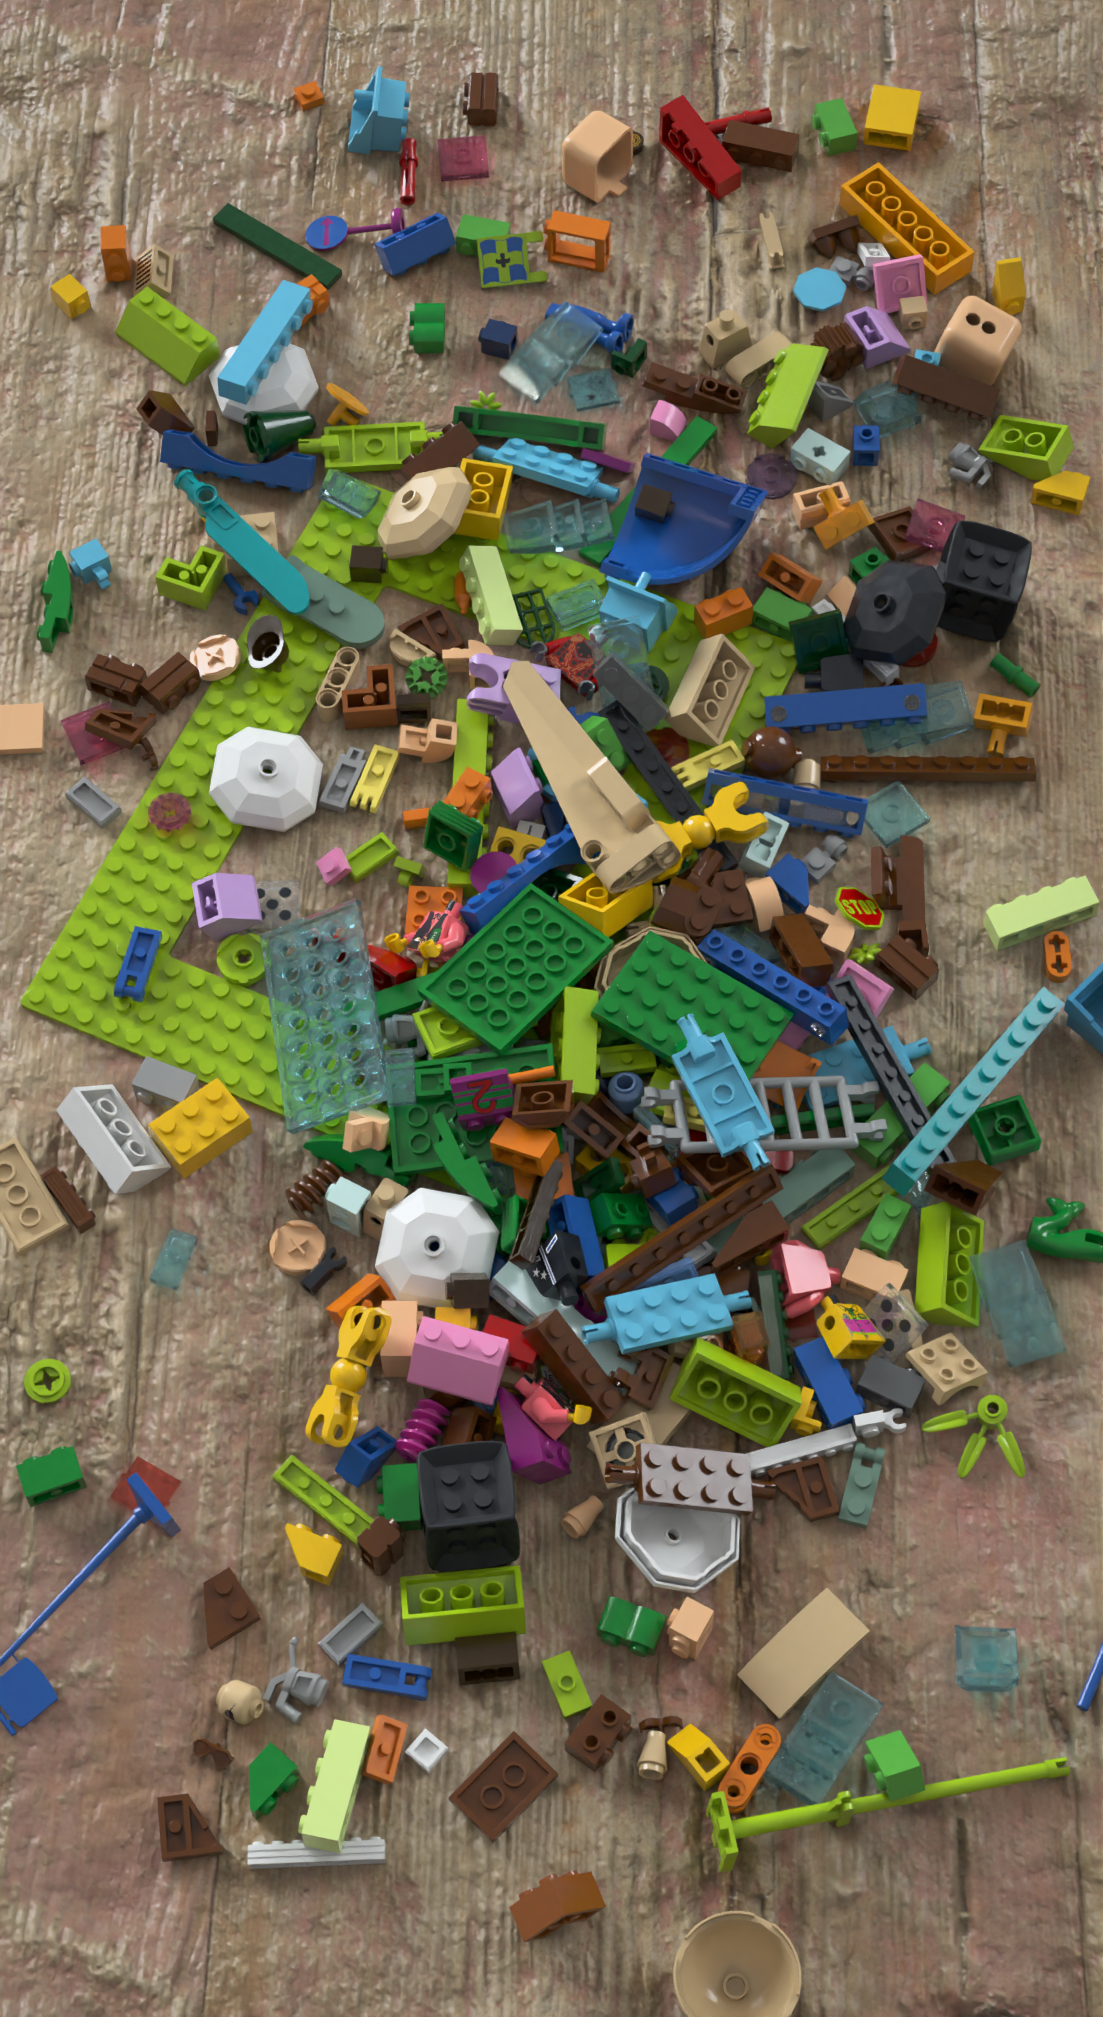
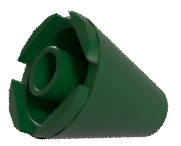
M306 410L250 411L243 417V419L247 418V424L243 425L244 438L250 453L255 452L258 458L254 459L258 462L266 461L298 443V439H305L311 436L316 428L314 416Z

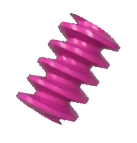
M419 1399L417 1401L416 1407L418 1409H414L411 1412L412 1419L407 1420V1429L401 1431V1439L395 1442L398 1454L411 1463H417V1455L419 1452L428 1449L427 1445L434 1447L437 1445L432 1435L442 1436L443 1433L437 1425L447 1426L448 1422L442 1416L451 1415L444 1406L430 1399Z

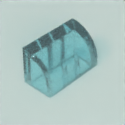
M329 469L317 497L358 519H362L373 509L381 491L341 470Z

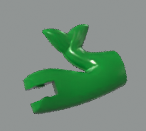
M1046 1198V1202L1054 1216L1032 1218L1025 1247L1052 1257L1103 1263V1232L1093 1229H1078L1066 1233H1058L1080 1214L1086 1206L1085 1203L1079 1201L1066 1203L1059 1198Z

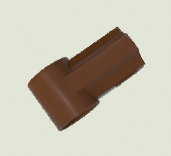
M709 847L703 848L693 865L686 869L678 878L701 888L711 887L710 883L715 873L724 864L723 856L717 850Z

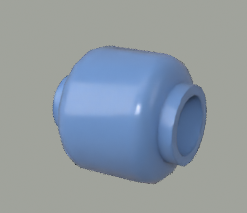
M627 1071L614 1075L608 1084L609 1099L622 1113L628 1114L639 1110L641 1098L644 1096L642 1079L639 1075Z

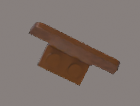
M900 835L901 858H891L890 855H886L881 846L871 847V893L881 910H902L903 921L925 919L923 842L916 837Z

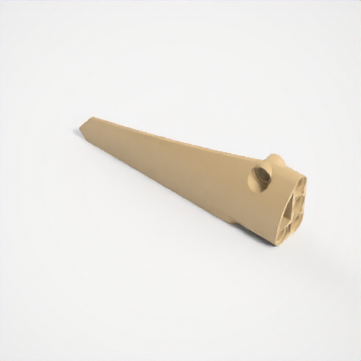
M529 661L512 662L503 688L577 840L582 858L610 893H618L635 888L673 866L679 860L681 853L660 825L652 818L643 802L587 735ZM601 852L599 857L592 859L595 853Z

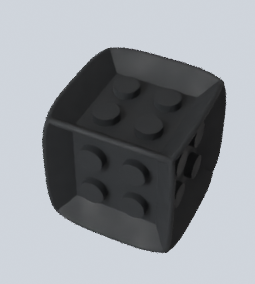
M958 521L946 540L936 569L948 595L937 627L982 641H1000L1014 619L1018 602L1024 591L1030 566L1032 543L1018 534L973 521Z
M476 1441L437 1446L419 1452L416 1461L429 1567L434 1571L455 1572L496 1567L516 1561L520 1555V1536L518 1523L515 1518V1490L507 1445L499 1441Z

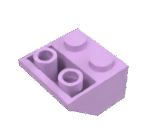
M865 306L845 314L844 322L849 324L864 347L863 355L865 359L862 364L865 369L910 352V347L887 313Z
M521 748L515 749L491 771L492 788L511 828L517 827L520 820L531 822L540 819L541 807L544 805L540 794L543 793L541 781L538 777L534 778L532 762L529 756L524 757Z
M214 873L192 883L199 928L214 942L263 922L256 881L253 875Z

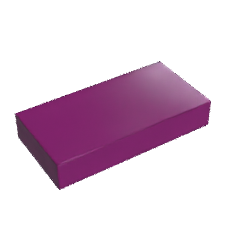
M583 448L581 453L583 459L626 473H632L635 469L636 463L594 449Z

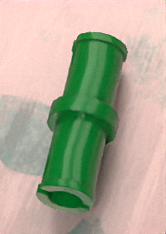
M998 653L990 662V667L1004 676L1008 684H1014L1027 694L1029 698L1033 697L1039 690L1040 683H1037L1024 673V668L1020 665H1014L1001 653Z

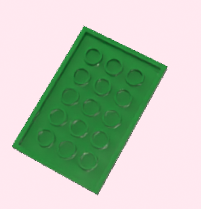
M530 883L418 989V995L502 1056L561 999L566 986L573 987L614 948V942Z
M652 931L648 932L591 1011V1017L673 1065L672 1055L684 1050L688 1043L677 1021L683 1016L687 1020V1015L693 1014L702 1034H706L707 1037H714L724 1032L749 1082L794 1016V1013Z
M553 1044L508 1049L502 1056L492 1051L384 1066L395 1177L445 1170L433 1147L434 1144L443 1141L432 1115L441 1111L446 1120L452 1118L458 1131L454 1138L457 1144L463 1142L470 1158L476 1156L479 1164L483 1162L485 1164L499 1163L493 1160L489 1142L500 1126L493 1124L484 1126L479 1131L463 1130L458 1119L453 1096L417 1100L415 1069L443 1068V1064L471 1062L472 1075L505 1068L508 1074H514L548 1066H554L556 1074ZM557 1076L527 1083L557 1081ZM562 1125L546 1128L557 1134L559 1154H565Z

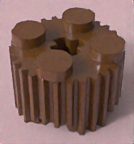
M840 323L839 326L836 325L834 328L833 326L825 325L818 332H815L814 343H811V346L829 349L820 371L823 377H830L832 381H838L851 367H857L863 363L865 359L863 355L864 347L848 323Z

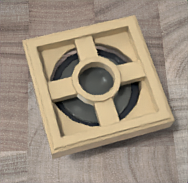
M645 1412L589 1432L604 1480L605 1477H610V1475H605L607 1464L632 1466L636 1460V1446L639 1443L656 1444ZM610 1436H612L611 1439H610L609 1442H608L607 1449H606V1453H605L606 1443H607L608 1439L610 1438ZM606 1483L607 1489L609 1490L624 1485L618 1483Z

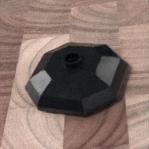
M888 560L859 580L844 621L846 639L855 658L901 666L931 645L948 597L933 566Z

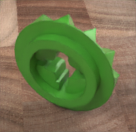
M424 656L414 660L410 667L407 668L406 683L413 694L430 693V698L438 696L447 685L448 674L446 668L436 658ZM420 669H423L426 673H433L431 676L433 686L427 683V681H420L422 678Z

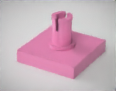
M919 254L873 264L877 310L885 313L896 312L899 309L901 298L924 296L926 305H928L922 255Z
M846 959L835 979L851 974L877 1019L894 988L854 961Z

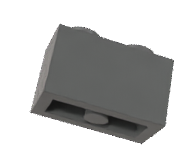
M872 1354L858 1382L856 1394L859 1393L862 1398L890 1411L900 1408L903 1411L902 1416L910 1419L924 1390L926 1379L916 1370L910 1368L905 1370L895 1365L894 1361L885 1356L877 1357Z

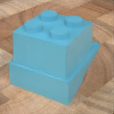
M378 66L365 90L355 89L354 99L356 100L352 108L348 152L370 154L371 150L399 152L400 142L406 138L407 128L402 126H407L409 109H404V107L409 108L410 93L406 92L407 82L382 78L383 67Z
M642 572L635 586L607 576L606 580L609 590L599 609L601 632L611 642H620L627 645L633 651H643L649 654L662 631L668 632L678 613V609L673 603H668L665 598L645 591L651 579V575L647 572Z

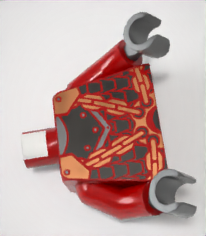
M597 631L589 641L577 633L574 636H567L547 643L541 641L533 642L529 653H537L535 658L537 662H541L545 656L547 666L560 669L561 679L575 689L578 695L581 694L590 701L593 698V694L604 687L593 676V670L606 658V655L601 650L608 644L609 640L603 633Z

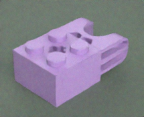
M477 653L469 660L471 675L486 681L490 688L478 687L472 690L467 696L468 708L475 712L499 716V720L521 724L503 688L511 663L519 660L485 653ZM531 663L560 700L561 670Z

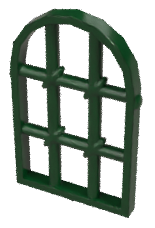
M542 588L512 595L517 607L518 616H520L523 625V631L520 635L526 634L529 644L521 641L519 637L517 643L523 648L530 650L533 644L530 634L538 630L540 631L543 643L553 641L555 623L552 620ZM540 593L544 606L535 607L532 595ZM528 596L531 607L528 610L522 611L518 599ZM546 610L549 624H541L538 615L539 611ZM533 613L537 624L536 627L528 629L524 617L525 614ZM552 627L551 637L547 640L544 631L546 628Z

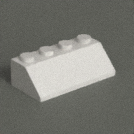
M113 1084L73 1087L56 1110L63 1119L64 1124L77 1139L78 1144L89 1156L94 1167L101 1173L108 1187L115 1194L135 1192L170 1170V1164Z

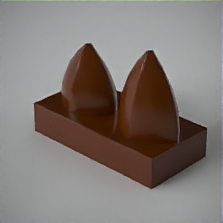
M857 215L813 229L807 237L810 246L816 245L823 254L833 257L836 250V238H838L847 250L857 254L859 218Z

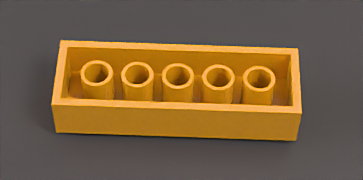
M879 162L841 185L839 205L850 216L857 215L860 225L879 243H882L891 255L896 259L919 254L923 256L926 288L934 295L972 271L975 252Z

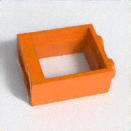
M553 210L551 219H547L544 226V234H547L544 250L548 251V261L605 273L611 255V222ZM560 234L595 241V247L560 240Z

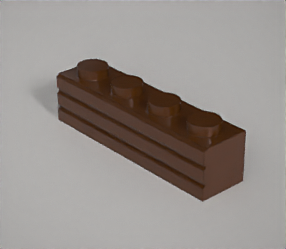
M55 1165L41 1174L45 1186L80 1234L96 1225L94 1212L91 1208H86V1202L81 1195L77 1196L75 1186L72 1182L68 1183L66 1181L67 1176L62 1169L58 1170Z

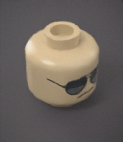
M233 1680L228 1684H224L216 1698V1705L220 1715L241 1725L249 1724L254 1718H258L264 1707L260 1689L240 1680Z

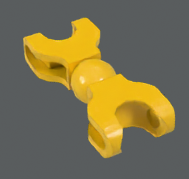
M737 782L720 789L714 798L712 806L704 810V816H691L685 820L683 826L680 821L673 824L656 821L678 848L681 856L673 866L653 878V883H658L677 875L682 867L683 860L692 855V848L697 850L706 848L712 843L713 839L716 843L728 840L738 844H745L766 833L769 822L762 813L742 815L736 811L749 798V789L745 783Z
M353 1306L347 1310L339 1330V1349L336 1357L341 1359L335 1362L330 1370L332 1385L325 1386L322 1396L311 1410L306 1425V1436L313 1443L329 1444L332 1447L340 1448L347 1446L351 1441L359 1415L358 1403L361 1395L357 1394V1392L363 1388L367 1380L365 1366L371 1367L376 1354L384 1346L391 1327L392 1319L387 1310L379 1307L368 1309L365 1306ZM360 1313L362 1317L356 1326L354 1318ZM379 1315L381 1318V1325L379 1328L374 1330V1316ZM324 1422L322 1436L319 1437L316 1434V1427L319 1423ZM341 1426L343 1434L341 1438L336 1440L334 1437Z

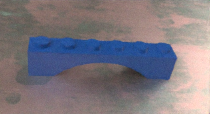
M169 429L163 432L160 462L167 463V467L171 469L188 467L192 468V472L197 474H207V471L216 473V477L230 479L231 476L240 477L241 482L255 483V481L265 482L267 487L280 488V485L288 486L289 491L303 493L304 490L313 486L316 456L291 452L280 459L267 463H240L215 453L195 433Z
M569 823L566 824L565 829L559 834L549 837L546 840V844L541 848L530 852L523 862L509 868L507 874L501 879L491 882L484 892L470 898L467 901V905L459 910L472 936H475L538 876L560 865L587 864L581 856V849ZM601 852L595 853L592 859L598 856Z

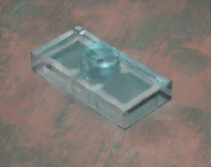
M414 1049L385 1050L388 1107L417 1104Z
M170 1228L150 1275V1282L178 1290L197 1245L198 1237Z

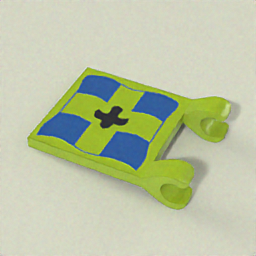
M542 231L477 238L482 288L546 282L548 280L546 271L530 273L527 243H538L544 240Z

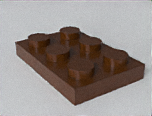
M513 1731L449 1796V1801L494 1843L558 1777V1773Z

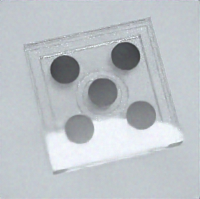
M256 881L263 922L245 929L246 934L300 932V881Z
M891 1283L885 1284L863 1310L886 1340L876 1352L880 1356L891 1359L895 1364L929 1326Z

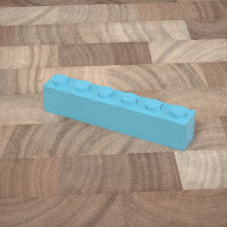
M285 280L281 282L217 377L219 396L246 405L250 398L256 395L260 383L268 377L273 363L278 362L281 351L290 344L295 330L298 331L305 315L311 312L313 300H311L310 288Z

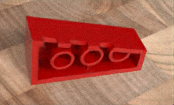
M684 95L660 108L659 142L717 200L740 188L742 175L740 166L731 158Z

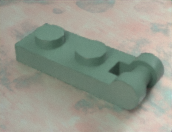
M856 1443L838 1522L867 1529L886 1449L877 1447L875 1450L865 1447L864 1443ZM862 1459L874 1461L872 1468L861 1466Z

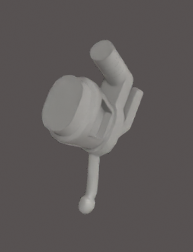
M960 442L952 450L948 460L953 462L955 467L969 472H963L952 467L948 477L970 484L982 472L983 476L976 485V487L981 489L991 477L988 463L996 461L981 456L970 445H964Z
M424 1000L419 1011L425 1010L428 1002ZM394 1014L392 1017L385 1018L388 1043L402 1044L417 1039L416 1047L401 1052L404 1063L427 1054L426 1046L413 1021L412 1015Z
M293 1637L290 1641V1670L270 1679L263 1699L271 1702L277 1685L283 1683L275 1709L294 1724L301 1720L303 1714L288 1703L291 1695L307 1706L314 1705L319 1707L329 1687V1681L323 1679L321 1674L301 1671L296 1667L295 1646L299 1642L297 1637Z

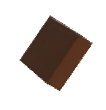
M206 410L205 433L208 446H217L219 426L215 410Z

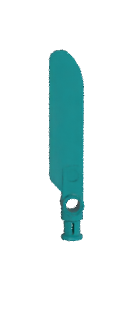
M190 469L181 471L174 480V486L185 492L187 499L196 507L199 516L206 518L205 530L208 536L289 613L293 615L305 613L309 609L310 597L308 586L302 575L218 496L215 487L199 482Z

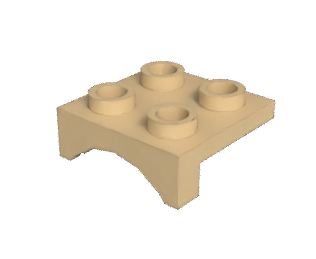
M951 1332L908 1351L905 1356L934 1387L932 1399L939 1406L965 1387L982 1386L988 1373Z

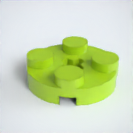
M239 933L227 937L217 950V965L221 976L228 982L245 988L262 980L272 966V958L267 942L254 933L239 936ZM240 955L243 957L249 955V962L239 963L238 957Z

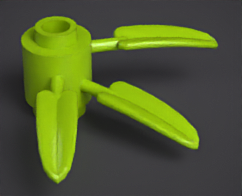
M987 1395L983 1397L978 1404L976 1413L966 1415L964 1410H958L930 1419L922 1425L921 1430L923 1432H938L966 1426L968 1420L977 1418L978 1423L982 1427L978 1434L973 1433L965 1447L957 1471L960 1478H964L969 1474L987 1442V1439L983 1437L986 1430L998 1428L1000 1435L997 1437V1441L1010 1467L1019 1478L1025 1476V1465L1012 1432H1005L1002 1426L1005 1422L1008 1408L1006 1402L1000 1396ZM993 1408L997 1410V1413H989L987 1409Z

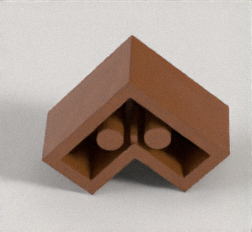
M393 664L366 666L368 688L341 690L345 730L398 726Z
M574 1870L558 1878L556 1874L544 1877L539 1881V1887L522 1892L519 1895L520 1900L509 1908L523 1942L544 1939L565 1924L586 1921L605 1908L606 1905L592 1872L578 1874L577 1870Z

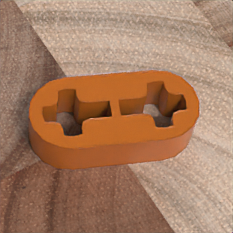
M1052 931L1046 935L1043 943L1045 973L1050 981L1062 983L1068 980L1072 969L1069 939L1060 931ZM1052 941H1057V944L1060 945L1059 952L1055 953V946L1052 944ZM1056 961H1059L1060 968L1063 970L1062 973H1057V969H1055Z

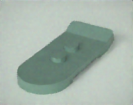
M291 555L287 558V561L304 578L310 597L309 609L305 613L296 616L333 636L337 642L346 647L363 649L374 645L381 639L385 630V621L381 609L376 604L307 566L296 556ZM262 588L261 593L266 599H268L276 607L289 613L264 588Z

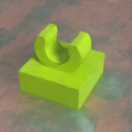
M400 856L396 857L394 867L400 871L397 880L400 885L409 888L413 884L414 876L424 879L427 869L422 864Z

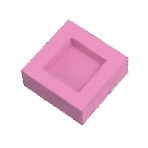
M338 847L333 848L316 862L326 884L331 886L352 871L343 850Z

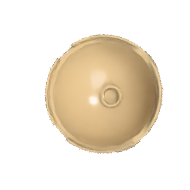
M727 1911L706 1918L687 1934L675 1957L673 1967L674 1992L678 2004L686 2017H790L800 1996L802 1983L801 1967L793 1944L776 1924H772L756 1916L754 1913Z

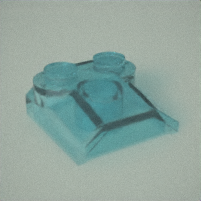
M889 381L864 390L853 400L854 406L866 425L879 426V439L921 423L922 416L918 412L917 401L911 396L898 393V388L891 386L892 382Z
M955 1625V1681L959 1687L968 1691L1007 1692L1018 1686L1019 1666L1016 1628L962 1627Z

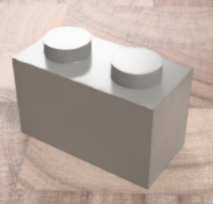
M148 1056L145 1057L132 1082L133 1091L138 1100L146 1104H151L152 1102L160 1105L165 1111L170 1110L200 1088L196 1074Z

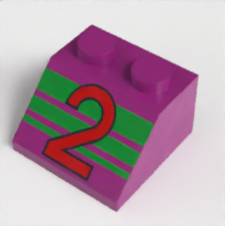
M506 1068L450 1079L458 1119L463 1130L479 1131L488 1125L496 1124L500 1126L506 1117L512 1119L515 1090Z

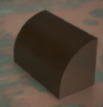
M516 1631L455 1638L460 1686L520 1679Z

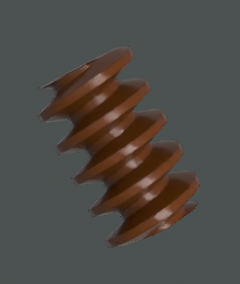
M323 1160L320 1163L321 1169L319 1167L313 1168L312 1175H304L303 1182H295V1190L293 1188L285 1190L289 1205L302 1220H306L303 1213L304 1210L311 1214L315 1213L312 1206L313 1203L319 1207L324 1206L321 1197H325L331 1184H336L340 1177L347 1179L338 1167L327 1160Z

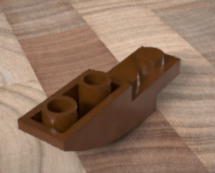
M651 362L642 386L664 394L665 402L703 412L724 414L740 413L748 392L704 374H700L699 379L654 362Z

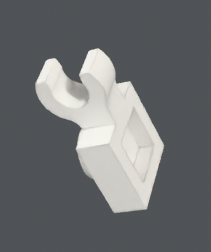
M895 1408L886 1413L880 1410L854 1415L852 1428L855 1436L862 1435L864 1438H871L883 1432L884 1428L889 1429L893 1433H902L906 1430V1423L896 1424L893 1422L894 1418L901 1417L903 1414L902 1409Z

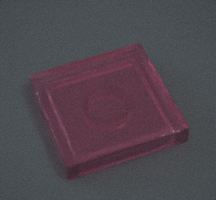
M485 135L437 139L441 182L489 178Z
M917 498L904 539L942 553L952 528L958 521H964L965 515Z
M110 701L60 720L80 765L125 748L85 731V722L98 708L114 710Z

